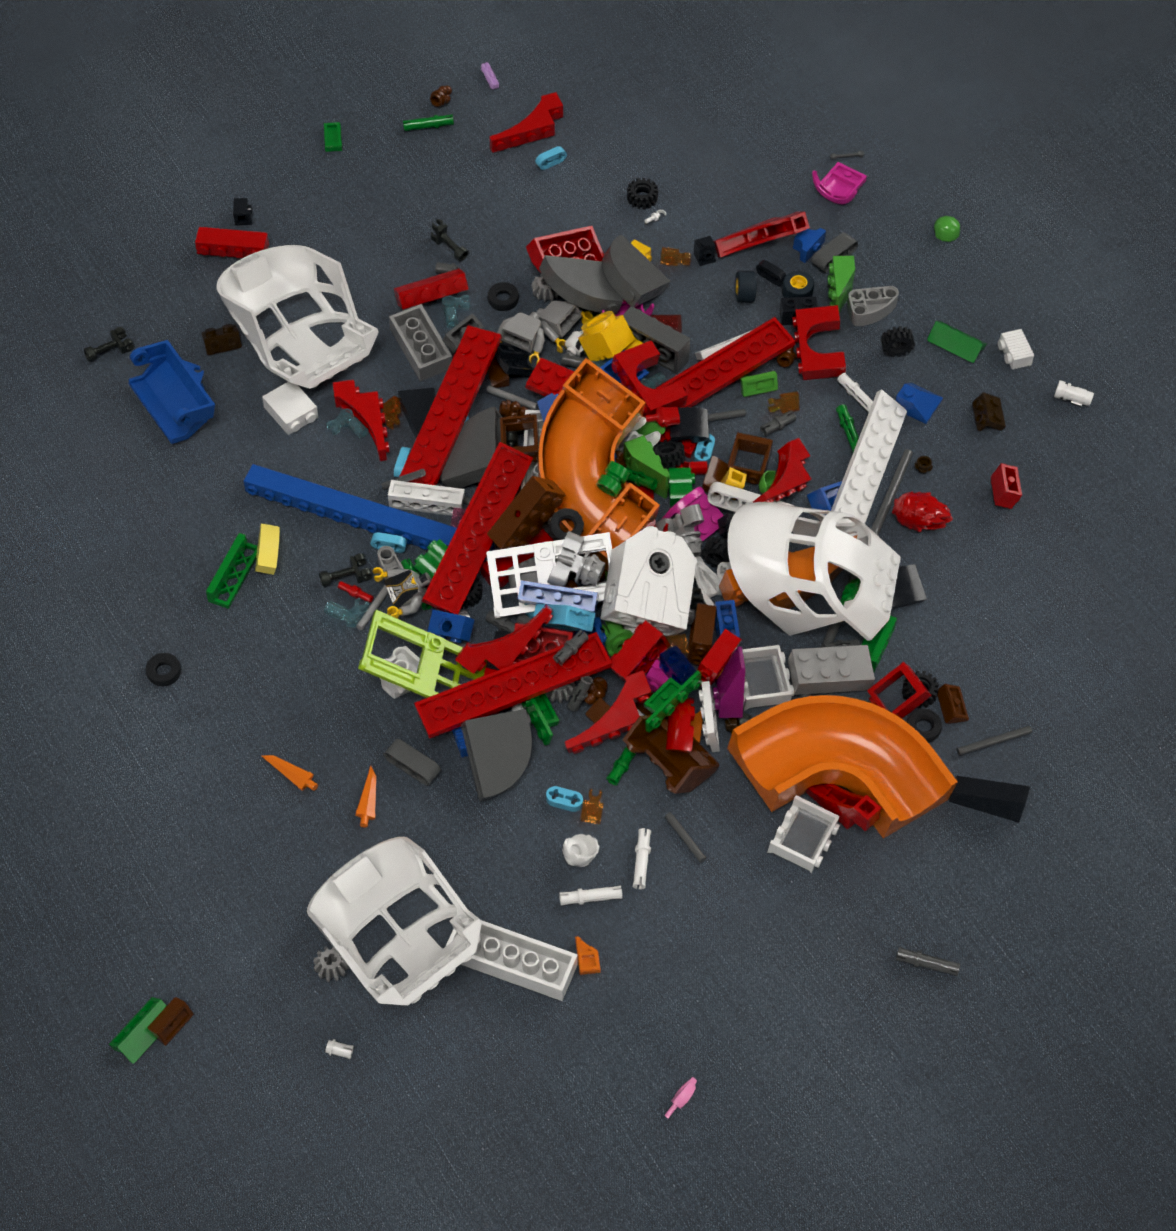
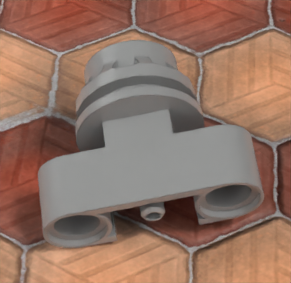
M699 504L690 505L680 510L681 514H676L673 519L664 518L655 523L659 531H662L665 524L668 523V531L682 537L695 557L701 555L702 539L699 538L701 533L694 530L695 526L704 522Z
M568 531L562 544V551L558 555L556 565L553 566L547 583L565 587L570 574L574 573L576 574V583L582 580L581 584L583 585L592 584L597 586L606 563L601 561L595 554L591 557L590 551H587L584 557L580 556L579 553L585 537Z

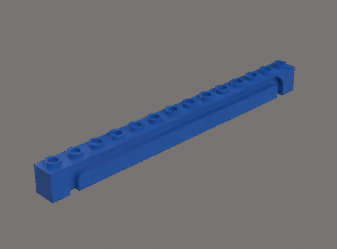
M252 464L244 479L245 492L251 495L261 496L269 501L280 502L285 506L299 508L301 511H308L320 517L343 522L355 528L359 527L371 533L378 532L402 536L407 540V544H413L425 550L428 549V545L433 540L438 541L440 539L449 546L457 529L456 527ZM494 541L489 551H494Z

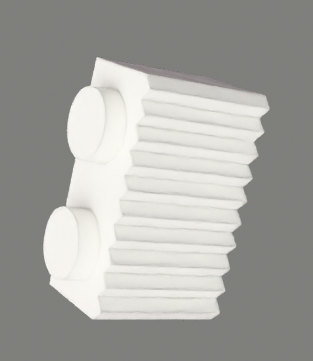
M1022 329L1001 333L998 347L999 350L1004 352L1006 364H1010L1013 370L1027 367L1028 365L1031 366L1034 353Z

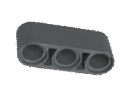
M843 232L813 255L811 262L826 273L829 271V263H832L833 256L851 255L857 249L858 242Z
M396 739L383 754L388 762L426 786L441 772V768L436 762L400 739Z

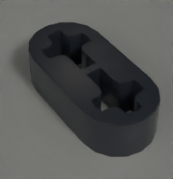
M762 260L756 266L760 276L776 286L783 284L786 273L767 260Z

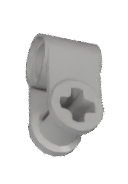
M390 546L379 548L377 553L378 564L383 569V572L388 569H404L393 548Z

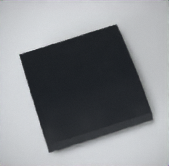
M500 343L495 353V358L506 374L531 376L534 368L526 361L529 354L512 344Z
M696 407L678 408L680 425L670 426L672 442L690 439L691 443L710 440L708 410Z
M916 565L899 567L892 609L925 601L927 598Z

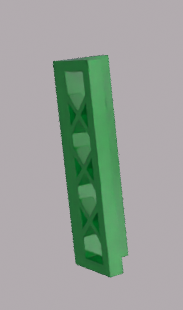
M239 533L207 588L208 602L229 609L257 559L258 546L248 543L245 534ZM246 548L253 550V555L245 557L244 552ZM245 563V569L236 572V566ZM237 578V584L228 587V580ZM228 592L229 598L227 601L218 599L221 594Z

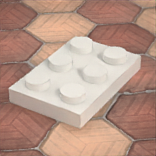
M705 681L702 682V690H699L700 702H702L701 716L704 720V724H702L703 734L706 739V745H710L712 752H719L720 747L713 693L710 682Z

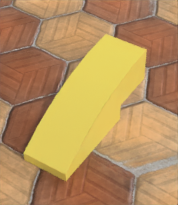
M261 523L256 554V572L274 575L277 567L280 527Z

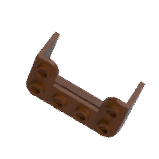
M651 715L639 716L622 740L627 744V748L631 752H646L650 756V760L663 770L664 775L668 777L665 783L670 792L678 794L693 791L714 774L720 766L717 760L694 737L692 752L690 753L666 750L668 716L662 720L657 729H653L650 733L646 731L645 721Z

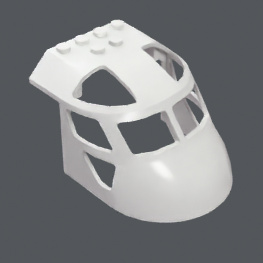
M285 245L255 252L232 264L222 273L217 282V291L223 303L239 324L246 338L253 345L263 365L271 372L296 385L309 389L317 387L319 383L332 378L338 372L344 371L352 364L362 361L363 358L369 355L379 333L377 328L358 319L341 263L306 246ZM316 264L323 269L333 285L317 281ZM308 292L322 311L288 324L277 307V303L293 295ZM322 292H329L340 296L347 307L348 314L334 311ZM267 308H271L282 328L265 339L256 316ZM328 322H343L345 324L341 326L345 336L337 344L329 347L310 330V327ZM276 346H279L299 365L295 366L283 358L275 361L271 351Z
M775 502L748 503L735 512L728 531V555L734 577L747 599L789 636L846 621L869 641L889 621L901 557L860 519L848 513L803 508ZM802 512H807L817 517L820 521L799 516ZM842 518H848L854 522L836 524ZM857 533V539L849 534ZM789 542L815 546V581L789 575ZM828 563L847 570L861 581L855 598L844 602V606L837 598L831 585ZM798 590L823 595L836 614H816L803 601ZM782 592H786L800 611L777 607L769 599Z
M395 837L385 840L357 855L337 870L317 890L307 907V914L366 990L380 1004L408 1006L409 1004L416 1003L424 992L435 988L439 983L438 981L443 977L453 974L457 966L468 962L476 952L482 924L480 919L465 907L426 851L407 837ZM423 862L433 874L426 873ZM434 885H440L454 905L449 904ZM420 888L438 905V908L419 918L405 929H401L388 913L387 908L404 895ZM377 915H382L396 935L368 963H365L352 939ZM454 917L449 922L457 931V935L448 946L441 948L427 930L442 920ZM391 958L409 975L406 979L395 985H392L382 974L375 978L376 973L383 964Z

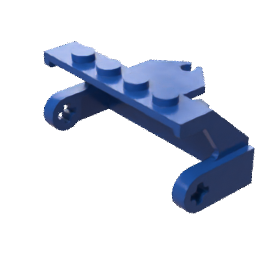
M168 340L143 346L132 351L130 360L135 366L148 363L150 365L142 375L130 378L128 384L171 444L187 440L210 418H213L215 403L206 393L203 383H201L204 371L195 372V370H200L199 365L182 360Z

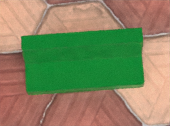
M941 321L935 322L927 341L972 363L976 361L980 351L984 350L987 343Z
M891 615L889 621L872 640L867 641L864 638L862 645H868L874 673L896 627L897 618Z
M151 997L109 1043V1046L113 1050L121 1052L130 1063L134 1064L157 1039L148 1030V1026L167 1005L161 999Z

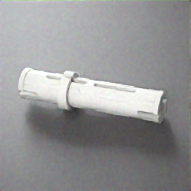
M842 373L837 381L869 413L873 401L860 389V385L857 382H854L846 373Z
M641 828L638 830V843L635 847L636 862L632 886L637 889V885H639V889L646 888L648 854L651 852V847L649 846L651 830L647 829L645 833V828Z
M621 885L582 890L580 888L572 892H559L560 905L577 903L584 905L586 902L622 899Z

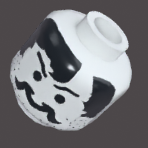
M574 331L566 340L565 347L569 355L583 357L586 353L578 339L583 334V331Z

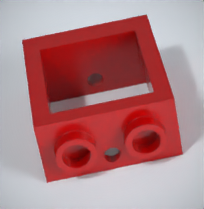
M727 629L722 632L697 669L701 672L702 682L709 681L710 685L714 683L742 639Z
M902 662L867 690L871 695L869 700L872 704L889 711L878 694L905 675L916 690V693L891 712L901 719L932 696L911 667L905 662Z

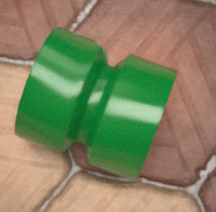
M610 461L604 470L606 474L600 476L596 485L608 495L617 497L622 489L621 484L626 483L631 473L622 465Z

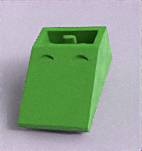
M833 256L832 263H829L830 275H827V285H830V288L828 289V298L832 301L829 306L838 305L839 313L848 300L849 292L853 288L855 275L854 256Z
M644 435L624 442L623 457L626 460L627 468L637 472H644V475L657 479L658 486L653 492L664 499L667 498L670 475L668 470L663 468L659 455L654 453L652 443L647 441Z

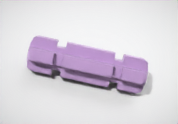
M488 62L483 63L481 70L490 88L493 90L495 88L498 89L499 82Z

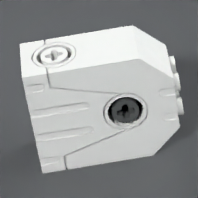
M648 526L612 549L600 619L636 628L646 620L666 637H674L687 629L697 559L684 539L677 536L674 532L659 531L656 527Z

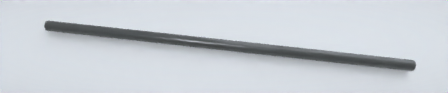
M909 449L904 450L871 530L876 535H879L913 455V452ZM852 574L848 583L858 577ZM842 622L829 626L823 643L834 642ZM800 694L799 698L808 697L811 694Z

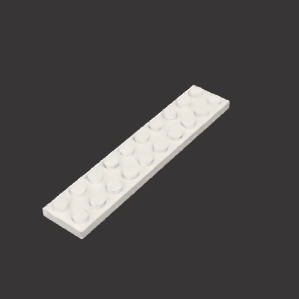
M882 389L875 395L831 511L851 514L860 519L864 524L907 413L904 407ZM842 518L836 524L854 522L848 518ZM852 533V534H849V535H851V536H856V535H858V534H857V533Z

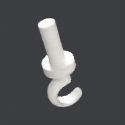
M658 210L656 213H652L651 217L645 219V223L659 220V213L666 215V212Z

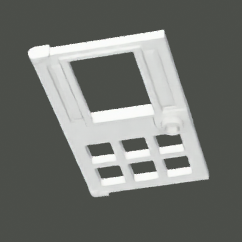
M610 532L582 536L585 537L579 555L585 554L587 551L591 553L607 551L609 564L612 551ZM564 539L487 552L495 619L535 612L536 605H524V603L520 602L519 606L503 608L501 596L514 593L519 594L520 574L537 571L538 583L552 585L547 583L553 566L556 565V558H558L562 551ZM534 553L536 565L519 568L517 556ZM512 556L514 569L497 572L496 559ZM515 575L517 587L500 590L498 578ZM606 583L573 589L598 592V602L604 600Z

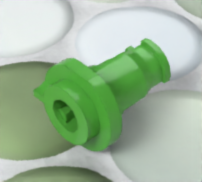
M604 620L606 625L603 624L602 629L605 630L607 636L605 647L609 655L613 656L622 649L624 641L631 638L633 633L630 630L624 629L621 624Z

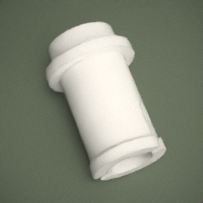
M333 1039V1041L328 1040L325 1052L329 1053V1056L333 1054L351 1059L354 1046L336 1042V1039Z

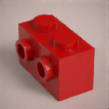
M1001 463L991 475L994 502L997 506L1012 509L1022 496L1018 468Z

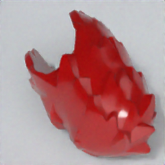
M912 491L894 499L892 514L896 516L897 521L901 525L906 526L908 529H914L918 532H921L922 529H941L946 527V523L953 520L947 505L931 496V492L913 493Z

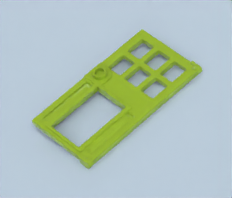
M375 610L358 669L428 698L438 694V692L434 691L436 681L451 689L461 685L458 684L460 674L473 680L484 676L486 665L480 672L477 670L473 674L469 670L462 668V665L456 662V665L442 659L444 650L458 655L463 647L379 610ZM377 628L422 647L416 673L371 654ZM440 665L454 671L452 681L438 675Z

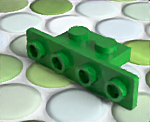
M699 670L683 685H680L670 677L644 702V707L653 713L645 721L648 733L653 729H657L666 716H670L679 703H683L693 690L699 688L702 683Z
M544 693L521 704L526 708L531 718V723L534 724L539 739L546 746L549 745L553 736L550 727L558 725L559 719Z

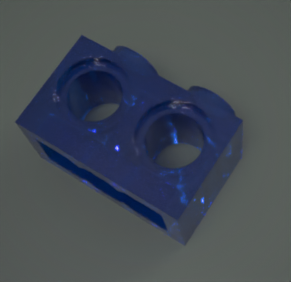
M677 645L660 654L659 667L668 678L671 677L680 685H683L696 672Z

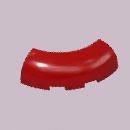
M688 697L683 703H679L675 707L674 712L668 716L666 750L685 753L692 752L694 727L690 723L695 718V706H691V704H694L693 698Z

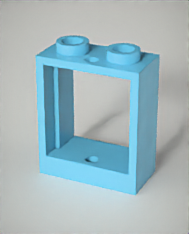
M536 604L534 617L546 604ZM547 604L552 608L551 614L553 617L547 625L543 623L542 626L571 631L582 630L583 632H592L595 618L594 612L569 605Z

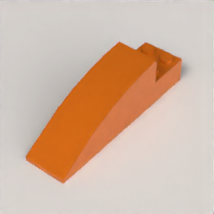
M815 546L788 553L790 576L810 581L816 580L814 572ZM828 563L830 582L839 575L843 568ZM732 569L726 570L719 585L724 601L734 600L735 606H739L748 601V599L740 589ZM798 590L803 601L816 594ZM782 592L769 599L777 607L791 609L796 606L786 592Z

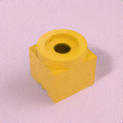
M613 311L601 313L588 320L581 327L583 334L578 337L591 362L613 358L615 354L620 353L636 340L624 316H615Z

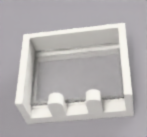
M780 646L742 649L745 662L744 711L753 707L776 705L790 701L792 696H794V688L789 683L790 673L789 669L785 668V654L781 652Z
M796 795L790 810L785 815L782 825L777 829L774 840H771L767 853H774L812 873L815 867L819 868L824 858L821 856L822 852L828 851L832 843L829 840L831 835L836 836L840 825L837 824L840 816Z

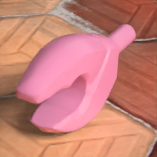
M694 1077L689 1079L676 1092L671 1100L673 1105L666 1112L665 1117L669 1119L677 1107L681 1109L690 1100L696 1089L695 1084L697 1080Z

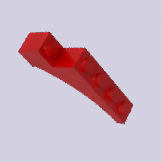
M557 92L541 96V101L537 107L517 125L501 133L489 136L492 153L554 136L555 123L553 120L563 118V104Z
M799 211L784 217H773L714 240L717 255L721 258L757 244L809 229L810 226L805 211Z
M354 380L333 382L336 408L344 409L366 428L375 443L379 460H387L386 453L390 452L389 443L384 441V438H388L386 427L382 426L386 421L384 412L381 413L380 411L384 407L383 399L378 397V391L360 393L359 386L355 387Z
M800 438L788 442L777 451L779 461L773 483L753 503L778 502L786 496L789 497L807 487L806 484L812 479L804 465L806 464L805 460L810 457V454Z
M546 604L528 623L503 637L477 644L467 642L456 656L455 661L473 674L477 670L480 672L486 665L485 659L498 669L517 663L515 659L519 654L523 655L529 648L527 644L531 638L535 640L541 632L539 628L542 624L547 625L553 617L551 614L552 608Z
M643 670L625 677L626 682L618 698L599 721L578 736L564 742L569 753H580L587 746H598L603 743V740L608 738L611 740L621 736V733L631 729L639 718L635 703L639 702V704H642L652 696Z
M827 783L811 786L805 791L824 809L840 816L838 821L846 829H849L856 823L864 831H867L879 820L882 808L868 795H857L834 784Z

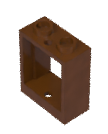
M537 414L500 418L501 442L506 445L507 431L533 429L534 445L512 448L533 457L532 462H538L540 440Z
M737 432L727 471L730 467L747 474L745 482L759 485L760 478L767 470L773 440ZM739 450L765 455L761 470L756 471L734 466Z
M697 603L694 620L690 629L686 662L700 665L711 649L717 606Z

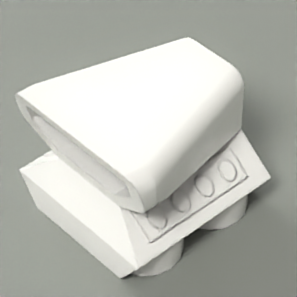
M407 646L394 649L393 655L384 660L416 673L420 658ZM380 678L382 688L394 699L410 692L405 688Z

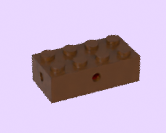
M532 476L487 535L500 549L529 545L531 539L539 533L542 525L551 518L554 510L562 504L566 494L553 480Z

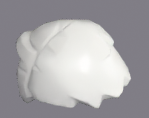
M578 834L572 838L565 839L562 852L569 865L585 867L597 855L599 845L597 839L591 835Z

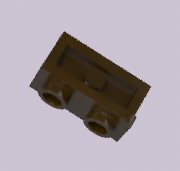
M226 324L218 329L208 328L201 332L207 355L242 347L236 324Z
M983 392L972 402L978 431H982L987 426L1000 431L1006 427L1000 398Z

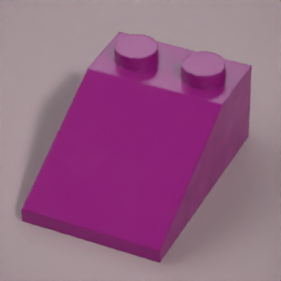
M737 647L717 678L716 687H713L714 710H718L719 718H743L745 662L742 647Z

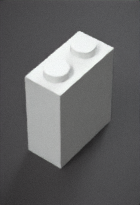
M287 382L262 396L264 408L288 435L297 432L300 428L314 422L318 418L317 406L296 384Z

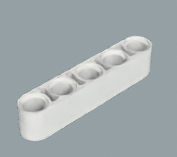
M714 482L710 486L707 499L714 506L736 512L743 505L753 503L761 495L721 482ZM775 501V503H780V504H785V505L794 506V505H792V504L785 503V502H782V501H778V502Z

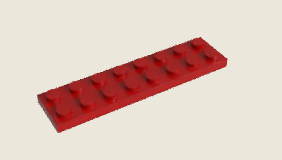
M774 317L656 387V389L679 381L688 394L686 403L682 407H693L796 345L795 340L777 318Z

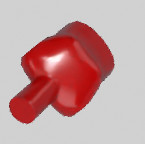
M658 407L655 414L645 415L646 422L657 421L661 427L680 425L678 407Z

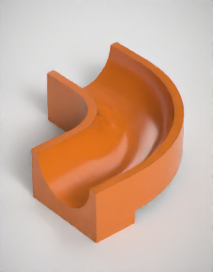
M585 358L565 382L561 392L547 413L539 442L538 477L553 480L566 494L562 504L551 514V518L558 510L564 508L573 509L581 515L584 522L581 536L610 532L612 549L643 530L650 522H653L657 517L660 507L656 501L632 483L621 484L622 489L617 497L608 495L596 485L600 476L606 474L604 470L609 462H615L614 454L620 443L643 416L646 402L589 359ZM563 519L559 527L563 532H571L574 528V523L570 519ZM607 551L590 553L591 557L595 554L601 561L605 562L604 569L608 571Z
M808 696L774 706L734 728L727 747L771 812L794 800L796 795L801 796L811 786L825 783L836 784L847 788L854 794L868 795L882 808L879 820L873 825L883 839L946 802L958 783L931 745L911 725L884 708L866 701L844 696Z

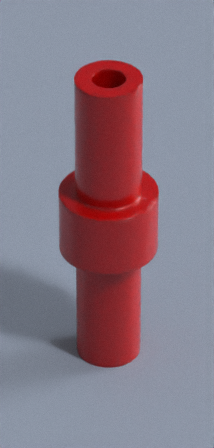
M342 581L338 584L339 589L348 592L350 596L356 599L361 598L369 603L373 600V596L362 591L360 587L351 586Z

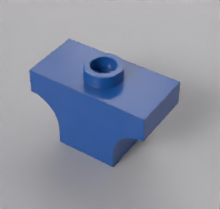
M822 228L817 230L806 229L794 237L793 249L800 253V260L806 263L814 253L820 250L825 242L826 230Z

